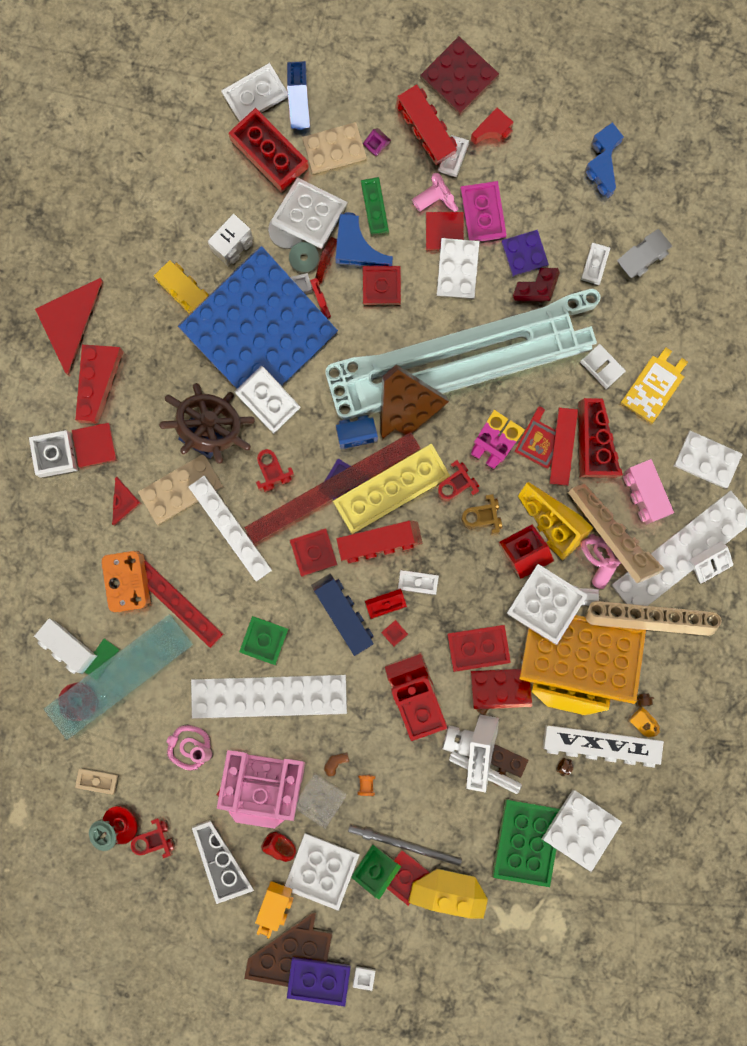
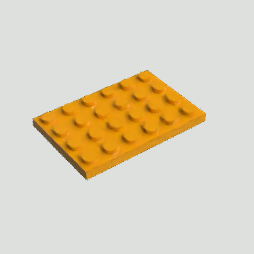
M575 615L556 645L528 627L519 679L635 704L637 702L646 630L592 625L586 621L584 616Z

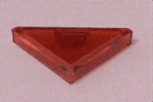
M330 238L321 254L315 276L319 284L322 283L325 270L328 268L332 258L330 254L337 244L336 238Z

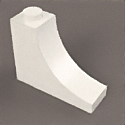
M485 715L479 716L470 744L466 789L486 792L499 718Z

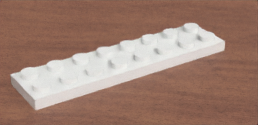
M729 491L651 553L663 566L664 570L661 573L636 583L629 572H627L611 586L625 604L648 606L694 570L689 561L691 558L721 541L724 544L728 543L747 527V509L734 493Z
M346 675L191 680L192 719L347 714Z

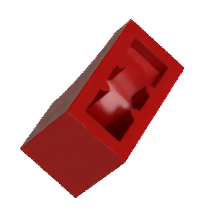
M497 107L471 134V141L475 145L489 138L497 139L500 142L503 138H508L513 132L514 122Z

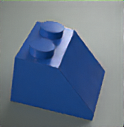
M366 415L358 417L357 421L350 422V419L339 421V424L336 425L340 449L343 450L378 442L373 417L369 418Z

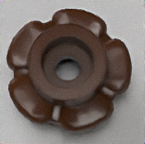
M649 693L639 694L637 706L653 705L652 699L654 697H650Z
M562 758L559 761L556 771L561 773L562 777L565 774L570 775L573 771L574 765L572 760Z

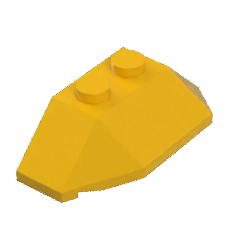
M533 682L532 692L547 707L581 715L609 710L611 699Z
M436 869L412 883L408 903L435 912L469 919H484L488 898L476 877Z

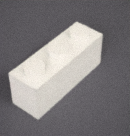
M49 618L34 636L39 640L37 643L43 649H50L53 652L51 655L59 662L64 661L67 664L66 668L73 674L76 672L83 674L97 657V655L53 619Z

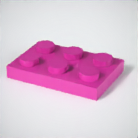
M498 181L461 186L460 190L468 240L480 242L506 238L507 234Z

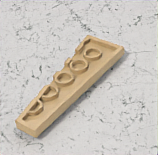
M585 484L576 486L568 492L636 583L651 578L664 570L663 566L648 551L645 553L638 545L640 542L635 537L632 539L625 532L627 528L622 523L620 524L613 519L612 512L603 505Z

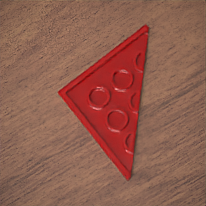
M101 278L35 308L66 374L70 373L71 365L80 346L79 343L98 297L97 294L103 283Z

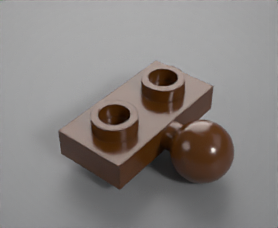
M494 744L491 765L499 768L497 772L500 775L506 776V772L521 778L529 760Z

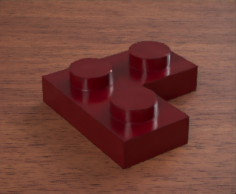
M540 268L536 282H517L513 293L514 300L551 301L560 274L559 269Z

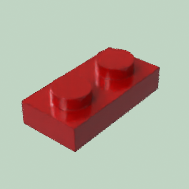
M401 589L365 600L370 619L407 607Z

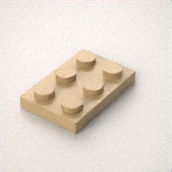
M356 122L302 137L312 174L367 159Z

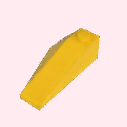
M530 482L525 484L518 495L529 515L533 516L538 523V530L542 531L548 540L546 543L549 548L562 560H565L580 545L581 541L587 538L593 529L581 515Z

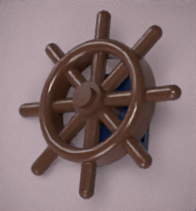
M194 383L193 390L195 395L189 396L182 402L171 395L165 396V401L176 407L177 411L174 421H161L159 427L161 429H176L179 435L178 440L185 443L180 449L181 454L185 455L193 448L209 459L214 456L215 461L220 464L223 462L221 451L228 449L233 444L246 451L250 450L251 445L239 438L238 434L241 425L253 424L255 418L252 416L239 417L237 411L230 404V401L234 398L232 392H228L222 399L215 395L203 394L200 384ZM199 407L200 413L192 408ZM207 407L213 408L214 410L208 411ZM222 413L226 418H218V416ZM184 414L189 415L191 418L184 420ZM230 425L231 432L221 426Z

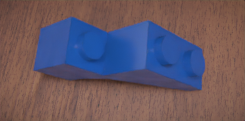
M613 122L594 135L592 145L601 154L586 166L587 176L590 180L596 182L599 192L602 195H606L607 198L611 197L616 189L611 156L612 151L621 144L624 138Z

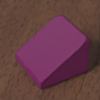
M376 128L371 131L363 145L377 156L390 143L391 139L380 129Z

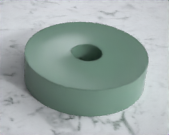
M308 242L295 244L289 252L290 265L299 273L313 271L319 262V253L316 247ZM302 255H306L308 258L307 260L302 261L300 257Z

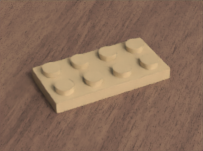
M198 456L138 491L157 525L199 502L189 489V486L201 477L206 476L216 491L223 488L221 481L206 456Z

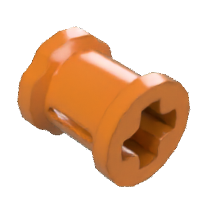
M358 775L360 779L358 795L375 796V792H373L375 776Z

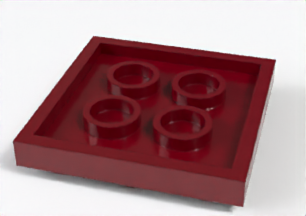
M460 36L420 75V78L459 115L499 77V73Z

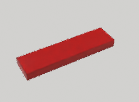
M558 407L549 479L550 484L569 486L578 409Z

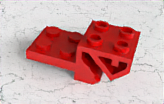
M422 652L385 665L387 678L392 686V695L399 708L410 740L414 741L448 729Z

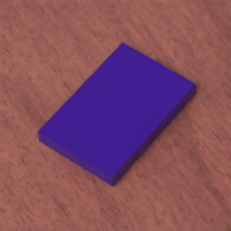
M292 957L287 998L345 1007L351 965Z

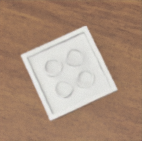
M297 177L272 218L271 224L322 249L340 219V214H343L348 202Z
M538 564L507 614L557 645L588 595Z
M572 790L542 837V840L592 872L622 822L577 791Z
M305 833L285 886L293 889L292 893L339 910L359 853Z

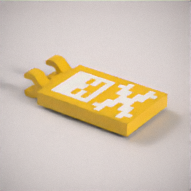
M667 347L658 358L655 356L651 357L621 401L622 405L650 424H653L685 377L680 373L688 361L681 358L676 366H673L666 361L672 353Z

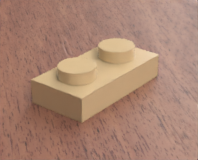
M79 768L75 788L114 795L118 775Z

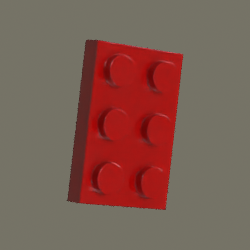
M505 625L447 634L453 672L511 663Z
M521 669L471 671L473 709L532 707L530 682L519 679Z

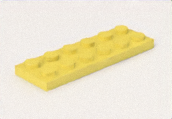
M431 443L332 502L350 533L354 534L441 483L450 475Z

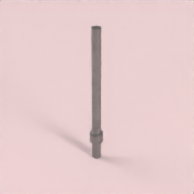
M351 824L349 826L348 832L363 836V839L369 841L373 839L457 866L461 865V858L374 832L371 828L365 827L364 829Z

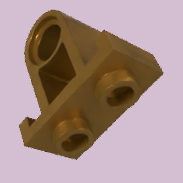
M493 494L485 496V501H489V505L471 507L463 512L461 521L467 528L493 525L494 529L490 531L491 535L499 534V529H502L501 517L497 518L496 510H499L498 499H494ZM469 513L475 514L476 522H468L466 515Z

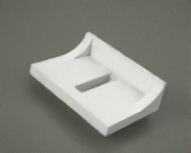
M601 344L580 361L605 389L626 372ZM608 360L610 363L597 374L595 371Z
M723 541L689 560L700 584L733 566L729 549ZM711 559H713L716 569H713Z

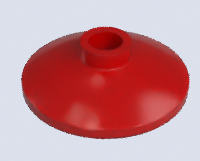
M122 806L111 807L105 812L103 821H109L111 826H115V833H118L116 844L122 845L132 841L137 833V822L134 815Z

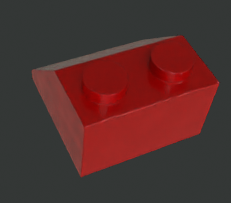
M533 524L499 542L512 568L520 579L532 574L538 564L545 567L554 562L549 546Z

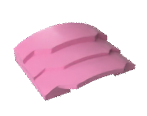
M227 750L217 809L228 811L236 823L275 829L285 820L294 821L305 762L290 759H273Z

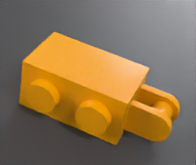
M272 881L270 882L255 924L260 925L257 935L263 934L267 936V939H270L272 930L278 931L279 925L284 926L288 915L284 913L285 909H290L294 899L290 896L293 889Z

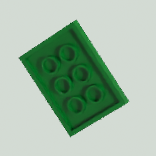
M505 799L492 873L493 878L550 887L557 849L542 840V837L561 808Z

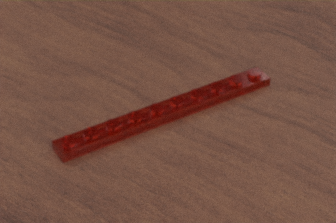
M410 432L244 528L253 544H256L419 451L421 448Z

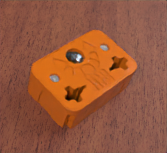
M139 551L110 554L102 558L108 608L112 612L148 607L147 604L150 603L144 555L140 554ZM130 559H135L136 562L130 563ZM116 579L120 582L118 586L114 585ZM135 597H141V601H136Z

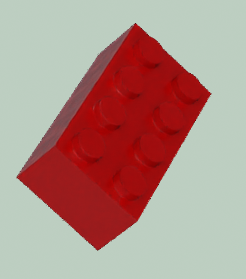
M256 107L228 133L230 141L281 193L309 168L308 160Z

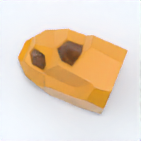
M640 707L628 719L632 726L643 736L648 738L656 737L660 733L658 722L644 707Z

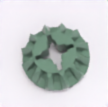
M99 820L94 822L89 829V838L92 845L101 851L112 849L117 842L116 836L118 833L114 831L115 826H111L109 821ZM103 832H106L107 835L105 836V838L100 839Z

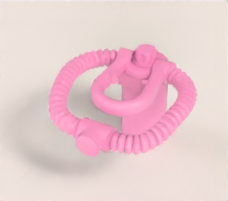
M438 173L432 175L433 183L431 187L412 198V202L419 212L439 199L454 212L458 211V207L454 202V196L445 185L442 176Z
M591 534L588 538L582 540L580 545L586 558L595 566H599L592 579V584L596 588L604 589L617 566L621 563L619 559L615 558L612 550L605 544L606 542L602 537ZM587 544H595L593 551L600 561L592 557L586 546ZM598 547L605 548L610 558L604 559Z
M179 726L173 735L167 739V756L175 765L185 770L193 771V769H198L201 764L209 761L212 757L209 736L204 730L196 726ZM183 731L199 733L205 740V744H202L193 738H185L180 743V752L185 757L191 758L193 762H196L193 765L184 764L173 755L172 750L177 743L178 735ZM187 742H192L195 746H198L194 747L190 754L184 750V745Z

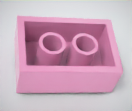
M652 459L630 467L624 472V482L627 487L630 486L631 498L633 503L639 507L638 515L642 522L645 521L647 525L674 513Z

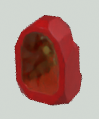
M277 832L268 834L261 845L262 851L276 860L288 862L293 860L296 854L293 843Z

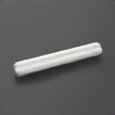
M456 751L452 752L449 760L468 770L469 758L458 754ZM489 770V781L515 794L519 793L522 787L521 783L503 774L500 775L497 771Z

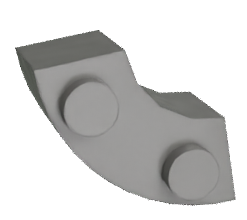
M657 229L646 236L643 242L633 246L617 262L630 278L636 275L640 277L648 271L647 267L657 259L661 261L669 254L668 250L672 247V244Z

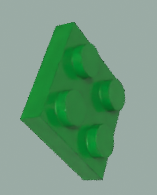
M252 616L239 653L276 665L289 629Z
M372 845L351 878L380 900L401 866L377 846Z

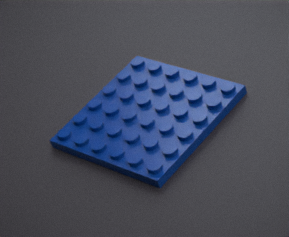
M262 246L251 254L178 325V328L236 389L260 366H263L282 386L338 331Z

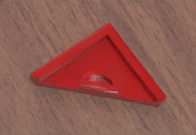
M317 278L310 280L312 291L320 311L327 319H330L331 315L323 292L320 290L319 281Z
M118 477L115 478L113 496V526H116L141 504Z

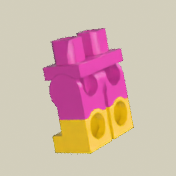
M493 410L474 441V447L471 455L477 459H480L484 451L491 456L485 464L493 469L500 462H503L525 430L510 420L502 434L498 436L507 423L508 418L496 410Z

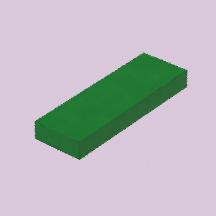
M379 177L361 180L370 236L389 233Z

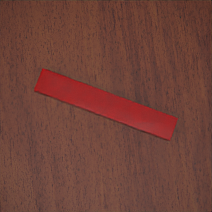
M145 560L148 590L211 648L224 633Z

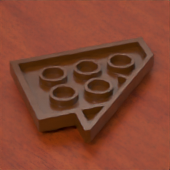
M396 364L382 376L381 437L384 439L394 429L409 436L449 402L447 396Z
M312 912L248 957L244 979L288 987L292 957L327 962L332 932L313 929L316 912Z

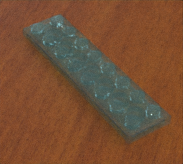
M169 614L45 707L44 711L65 739L69 740L193 646V644Z

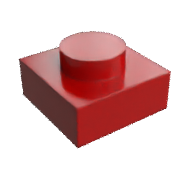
M396 620L381 632L393 647L408 635Z

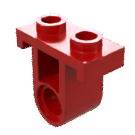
M265 449L259 452L257 461L266 480L262 484L260 481L256 482L260 491L264 490V492L274 489V485L280 482L283 485L292 481V477L295 476L292 468H288L289 472L284 474L273 451ZM270 455L273 458L272 462L267 465L262 462L263 457Z
M458 460L454 461L450 467L451 469L456 468L458 471L442 481L438 487V495L444 501L454 499L469 487L472 490L470 493L471 497L479 492L478 487L480 486L474 477L470 478L468 476V469L463 462L459 463ZM444 486H450L453 490V493L451 495H445L442 492V488Z
M161 817L151 820L152 825L156 823V829L139 834L131 841L132 852L139 856L164 848L165 853L162 856L166 858L173 854L172 850H175L172 839H168L166 833L168 831L167 823ZM138 840L146 842L145 849H140L137 846Z

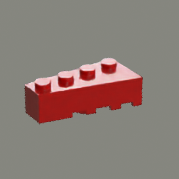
M416 84L397 96L395 107L398 111L403 110L404 120L407 124L412 123L415 136L419 140L423 139L422 145L433 162L438 165L456 153L457 143L452 136L449 137L446 132L447 127L442 120L439 121L436 116L437 111L435 107L426 100L427 94L424 89H420Z
M82 344L75 417L77 422L99 425L108 393L111 390L114 376L117 373L120 359L124 353L121 347Z
M584 398L578 402L579 477L617 478L622 476L623 473L619 466V458L615 451L614 438L609 428V419L603 398Z
M410 520L336 538L341 561H347L348 564L359 562V558L362 557L372 559L376 558L377 554L384 553V555L396 553L395 550L403 549L405 551L413 549L416 545L423 544L418 522Z

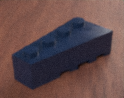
M330 573L311 585L354 656L374 644L371 640L374 638L369 628L365 629L361 624L364 621L359 611L355 613L352 609L353 601L349 595L345 597L341 590L345 588L339 579L335 580Z

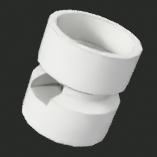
M449 725L442 749L450 752L457 750L458 754L469 756L474 732L465 729L460 731L458 727ZM455 737L460 738L459 744L454 742Z

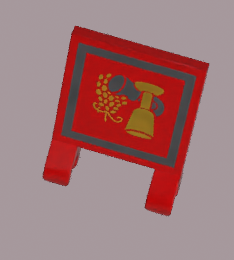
M539 406L519 441L515 452L548 469L552 463L556 430L540 422L545 409Z

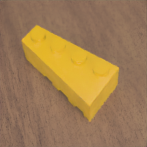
M169 260L154 275V278L190 314L209 294L204 289L198 288L196 286L197 282L190 275L187 277L183 273L184 269L177 262L173 264Z

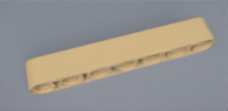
M601 601L592 602L585 614L586 621L592 625L707 636L713 635L722 622L721 617L715 612ZM592 611L598 612L599 615L593 614ZM611 613L617 614L618 617H614ZM631 615H635L638 619L632 618ZM650 616L654 617L657 621L652 620Z

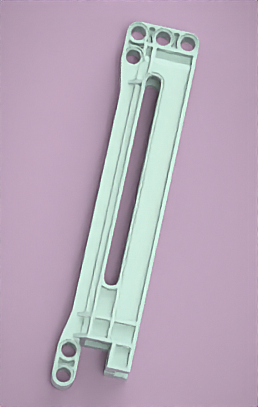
M595 289L584 290L567 295L543 308L380 355L353 357L332 363L326 368V378L339 418L347 420L381 412L382 382L375 384L372 380L382 377L396 364L407 370L517 337L526 338V341L412 373V375L443 394L591 351L592 345L597 343L592 326L574 331L569 315L594 309L600 301V294ZM587 296H592V297H594L595 302H594V303H589V302L586 300V297H587ZM574 301L577 304V308H570L568 302ZM355 364L358 370L356 372H349L348 366ZM331 370H338L340 372L336 378L329 376ZM337 388H343L345 393L342 396H337L334 393ZM348 406L351 410L348 414H342L340 408Z

